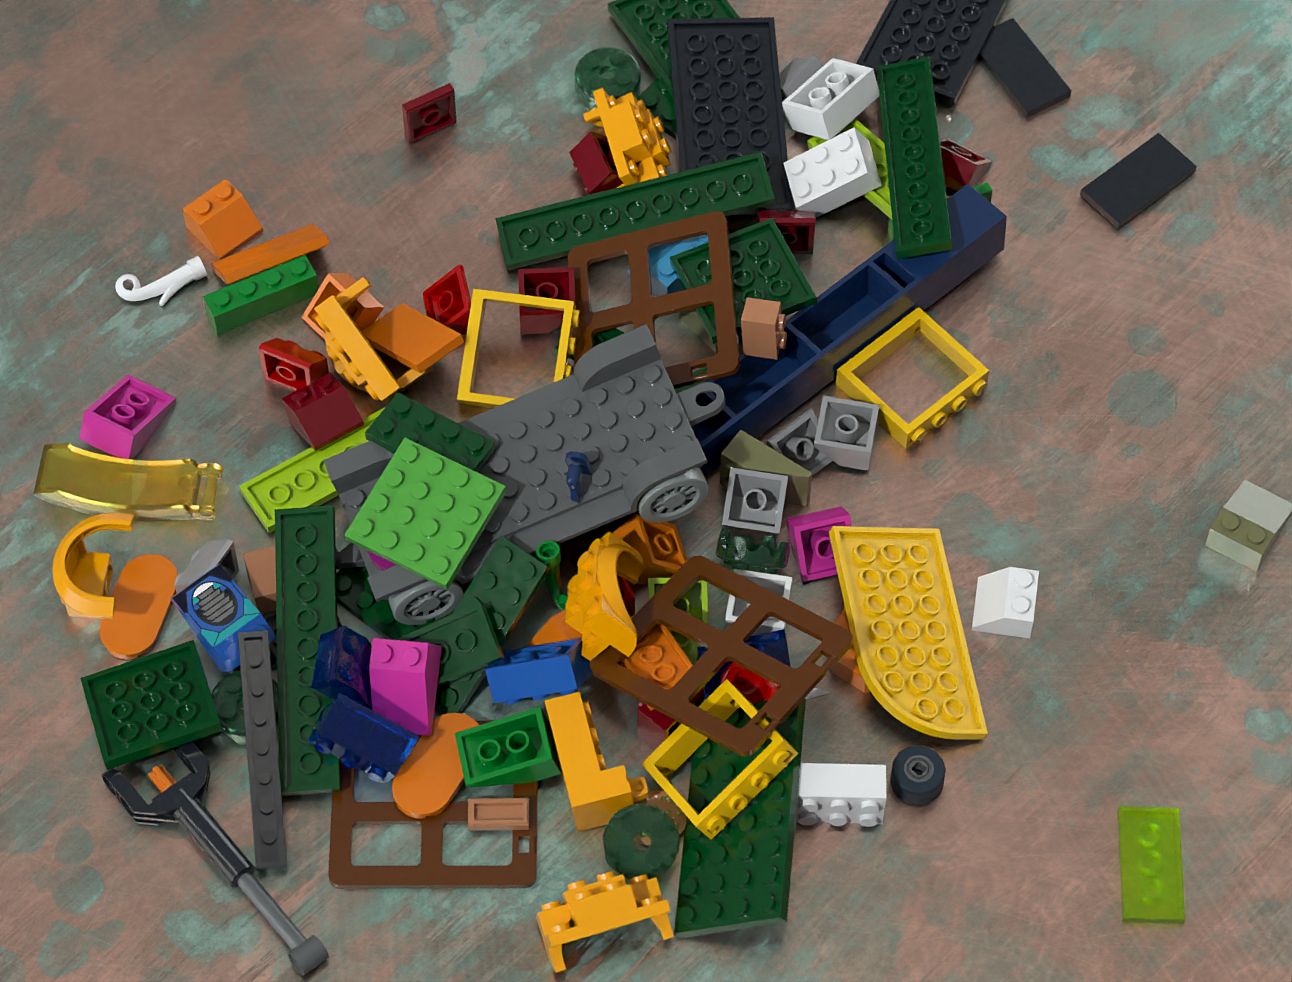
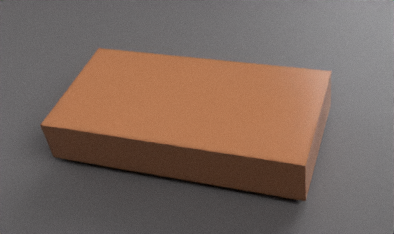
M468 798V831L529 830V798Z

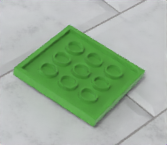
M404 437L344 536L346 540L448 590L506 494L507 489L506 486Z

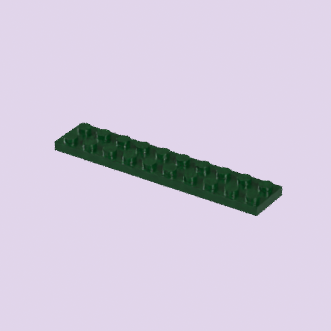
M924 57L878 66L877 77L897 259L953 249L930 58Z
M762 152L498 217L495 220L509 271L568 256L570 250L576 246L714 211H719L725 216L773 205L775 204V197Z
M333 505L275 509L278 741L281 796L341 792L335 509Z

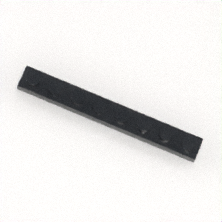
M268 630L238 632L256 871L287 869Z

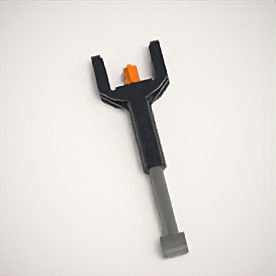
M193 741L172 748L174 753L191 772L178 782L172 778L162 765L152 768V772L148 774V777L161 793L154 797L149 805L121 771L112 768L101 774L107 788L137 824L159 826L175 822L182 826L230 886L240 887L291 948L287 955L301 975L304 976L329 958V954L322 942L315 935L306 939L253 875L256 869L204 807L203 803L208 791L211 771L209 760Z

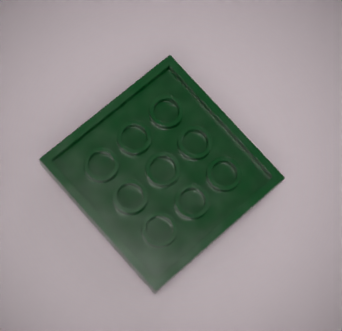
M773 218L729 234L738 334L742 333L741 318L747 298L781 302V314L786 316L817 304L815 293ZM708 242L670 257L671 266L684 290L707 285L711 282ZM714 305L695 308L713 344L717 343Z
M194 640L80 678L107 770L223 731Z

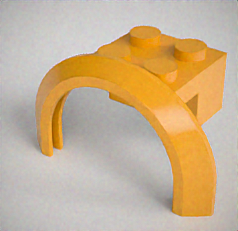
M104 513L89 517L74 526L60 542L55 552L52 573L55 587L61 597L62 604L66 606L68 616L113 619L116 602L114 597H108L114 569L111 556L107 553L87 552L83 538L103 530L132 531L135 515Z

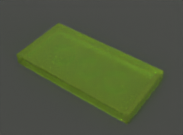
M1119 806L1118 832L1122 922L1184 924L1185 903L1180 809L1173 807Z

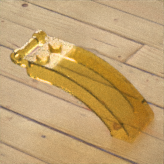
M71 443L45 444L33 494L37 498L49 503L90 515L104 513L135 515L134 521L145 522L192 519L212 521L216 512L213 507L218 479L222 477L223 467L216 463L198 464L194 459L163 461L123 459L86 451L72 446ZM201 477H207L202 505L196 506Z

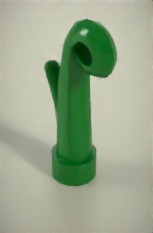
M544 541L536 548L537 558L551 567L545 577L546 586L553 602L563 611L566 609L565 605L568 600V594H564L562 589L559 566L561 561L560 548L554 541Z

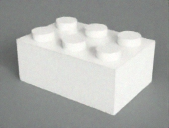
M832 58L782 102L789 129L830 140L879 97V88L872 68Z
M855 127L784 162L796 209L799 211H813L815 218L882 186L870 142Z
M800 764L796 822L802 825L829 823L833 826L857 823L865 827L883 824L886 804V765Z

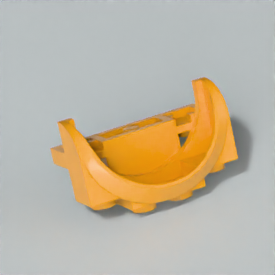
M603 88L594 91L593 94L597 108L584 113V119L587 124L592 123L596 126L604 127L619 178L623 182L619 187L668 175L666 167L671 165L668 154L672 153L666 138L662 137L661 133L665 129L660 118H654L642 100L638 101L632 92L615 99L613 95L608 96Z
M609 531L601 539L597 538L594 540L589 550L581 555L577 563L578 574L571 578L567 586L568 600L565 605V623L583 634L581 655L590 661L609 645L629 657L637 644V631L624 605L617 575L635 585L643 571V558L636 549Z
M611 871L596 876L598 882L586 885L585 880L568 884V891L562 893L563 902L561 905L559 900L541 905L542 912H538L536 918L554 972L566 970L562 956V944L629 925L643 919L651 918L661 931L663 940L674 937L667 915L671 911L667 899L663 900L657 878L648 879L647 874L629 879L630 884L626 885L623 874L615 876V872ZM571 917L575 926L573 928H570L568 923Z

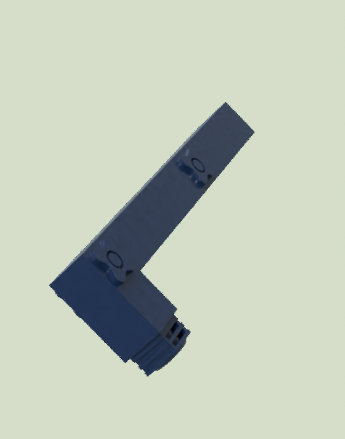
M969 184L965 185L947 199L953 249L897 259L895 241L892 240L816 297L817 304L799 310L786 320L784 332H787L786 345L784 349L780 348L777 359L749 356L742 353L740 355V368L735 374L714 380H706L705 382L715 383L722 388L725 396V405L717 415L691 427L708 462L700 468L704 477L706 478L720 467L721 453L740 430L757 439L833 381L837 376L838 368L916 308L920 307L923 311L1003 251L1007 216ZM711 391L701 393L697 396L696 403L699 406H707L715 401L717 395ZM636 507V512L621 517L617 521L623 525L634 515H640L638 508Z

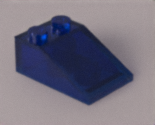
M347 626L321 634L311 688L373 721L369 670L372 650L371 643L366 637Z

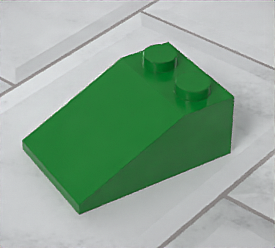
M541 707L455 733L467 788L532 783L561 774L550 723Z

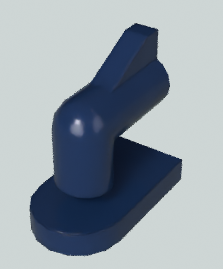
M571 451L566 453L565 462L568 466L566 482L570 489L572 503H578L579 497L584 493L580 482V475H592L593 469L585 454Z

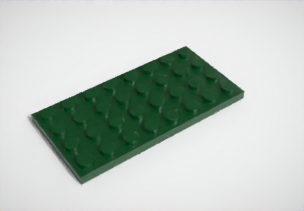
M805 698L783 723L775 728L798 752L787 766L712 840L700 831L687 817L674 934L680 939L787 922L806 705ZM767 700L752 704L759 711L767 703ZM739 707L725 722L736 728H743L751 718ZM765 717L769 722L772 721V719ZM708 738L692 755L688 802L700 814L772 740L768 738L754 754L741 756Z

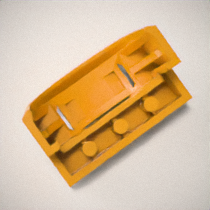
M362 277L338 296L332 295L314 309L318 313L315 319L325 331L326 350L332 365L339 375L357 389L368 392L374 400L388 403L397 393L403 392L433 369L429 367L422 373H419L411 368L398 379L393 376L347 313L350 305L372 286L367 278ZM344 352H346L347 355L350 357V359L352 360L351 362L348 361Z

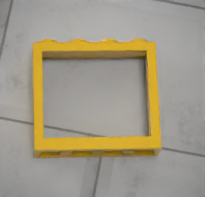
M473 289L457 400L460 404L495 408L516 399L473 393L486 301L564 311L554 382L571 376L572 365H568L569 354L574 355L576 338L572 337L573 326L578 327L580 313V310H576L574 301Z
M918 307L838 368L836 385L853 401L879 405L877 423L907 449L917 440L921 442L927 432L933 427H940L951 413L962 410L968 400L974 395H981L982 389L988 385L989 370ZM921 332L969 377L907 424L870 390L860 378Z
M728 679L699 706V708L723 721H726L739 707L751 719L758 712L755 706ZM764 718L758 726L765 729L770 722ZM681 724L641 764L691 822L712 840L787 766L798 752L774 729L769 737L772 742L700 814L669 781L668 777L708 739L707 737Z

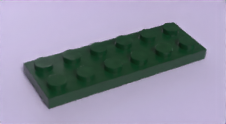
M500 535L452 614L479 602L485 603L500 648H502L551 567ZM488 666L437 687L435 706L445 713H462L486 674L485 669Z

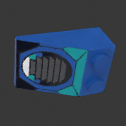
M220 564L171 597V600L219 671L230 672L240 665L238 632L268 630L269 643L277 638L262 614Z

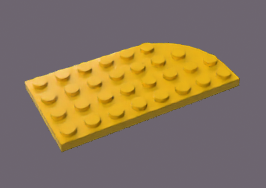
M833 526L829 531V536L852 634L855 655L861 675L870 692L892 716L919 732L944 739H984L988 732L940 530L932 528Z

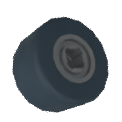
M916 745L903 749L893 760L890 778L892 790L899 799L908 804L922 805L930 803L943 790L946 773L944 761L936 751L926 746Z

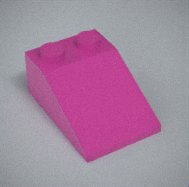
M127 374L84 412L79 439L128 463L143 450L175 404L176 397Z
M373 638L369 670L374 730L426 736L432 735L442 646L422 642Z

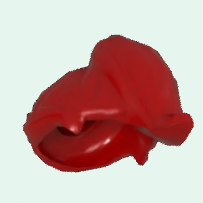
M734 662L724 668L720 675V685L728 679L751 703L768 701L780 688V686Z

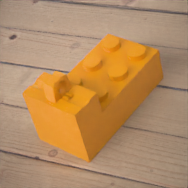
M580 691L544 700L577 831L580 832L626 820L627 816L636 815L634 803L649 797L645 778H627L625 765L606 769L599 747L597 732L593 724L589 702H582Z

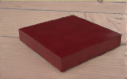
M450 83L402 104L404 133L409 144L457 122L455 91Z

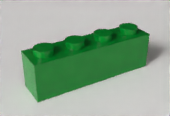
M303 255L204 295L203 299L206 315L216 334L220 335L313 297L319 287L317 275L307 256Z

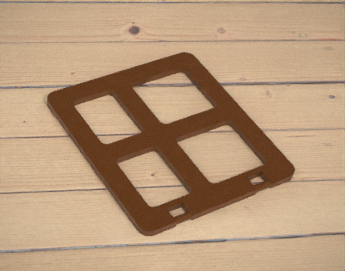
M714 211L583 244L570 250L568 254V267H574L576 310H580L578 327L573 326L572 332L573 338H576L574 366L586 352L594 347V335L597 332L634 324V329L647 324L656 344L655 320L658 317L714 305L717 354L665 367L674 389L693 385L695 382L708 379L714 380L731 376L739 370L740 354L728 222L722 212ZM708 235L711 282L707 285L653 297L649 251L653 247ZM628 254L631 302L626 305L592 312L590 264ZM707 366L706 373L693 376L694 369Z
M693 556L684 563L631 620L637 631V644L655 625L662 624L708 648L699 660L671 689H664L619 665V662L626 655L611 645L591 660L590 669L591 673L600 680L736 754L750 756L770 737L772 731L779 724L783 723L823 679L833 664L838 662L851 648L853 639L852 634L848 630L706 557ZM699 580H703L750 604L730 627L723 631L680 610L674 605ZM769 617H775L822 641L798 668H791L745 644L746 640ZM822 655L828 657L829 659L821 667L815 664ZM729 661L780 686L778 691L743 728H736L690 703V700ZM765 717L772 719L765 729L758 726Z
M343 721L340 723L341 792H332L328 876L332 886L336 888H528L535 883L537 876L538 781L513 784V798H529V830H513L511 864L447 866L442 862L443 828L448 824H468V802H450L442 813L417 819L400 811L395 802H357L354 800L356 746L359 743H417L422 735L374 730L373 721ZM476 721V722H477L479 725H482V724H485V723H488V722H492V721ZM358 824L420 825L422 827L420 863L415 866H355L351 864L353 827ZM519 839H529V853H519Z

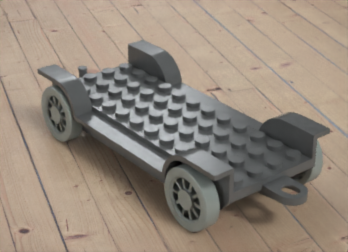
M647 324L605 341L590 349L578 360L574 367L573 375L459 422L462 426L495 442V451L477 473L506 486L507 492L448 590L398 565L381 571L372 562L368 551L352 542L340 552L336 548V569L366 567L369 574L367 578L376 601L389 600L394 618L398 622L406 625L426 624V620L432 618L438 620L451 613L457 607L464 595L461 584L474 579L500 535L506 537L531 555L536 554L537 546L544 541H554L560 544L636 512V507L641 517L650 522H667L683 517L700 506L709 492L708 484L700 470L708 462L691 427L717 415L725 405L723 390L715 383L704 382L676 394ZM709 391L716 393L715 401L709 405L699 406L696 403V398L699 394ZM372 441L365 442L323 460L330 480L339 494L350 525L394 455ZM571 451L585 454L593 469L592 475H580V482L584 493L579 497L578 503H572L570 489L566 482L568 466L565 462L566 453ZM434 609L435 612L429 614V611Z

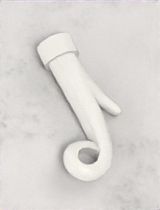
M196 256L186 261L185 265L142 288L136 276L132 274L122 275L116 281L115 289L120 297L128 301H142L163 294L159 304L164 306L183 286L208 275L199 256ZM132 283L134 286L132 291L126 290L124 285Z

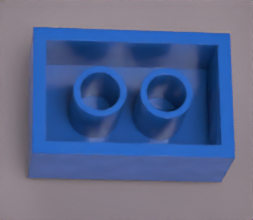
M582 637L502 651L504 659L490 664L485 669L494 703L505 702L506 705H511L522 701V698L532 697L533 700H541L549 697L551 693L560 692L564 696L577 692L578 688L591 675V661L581 655Z

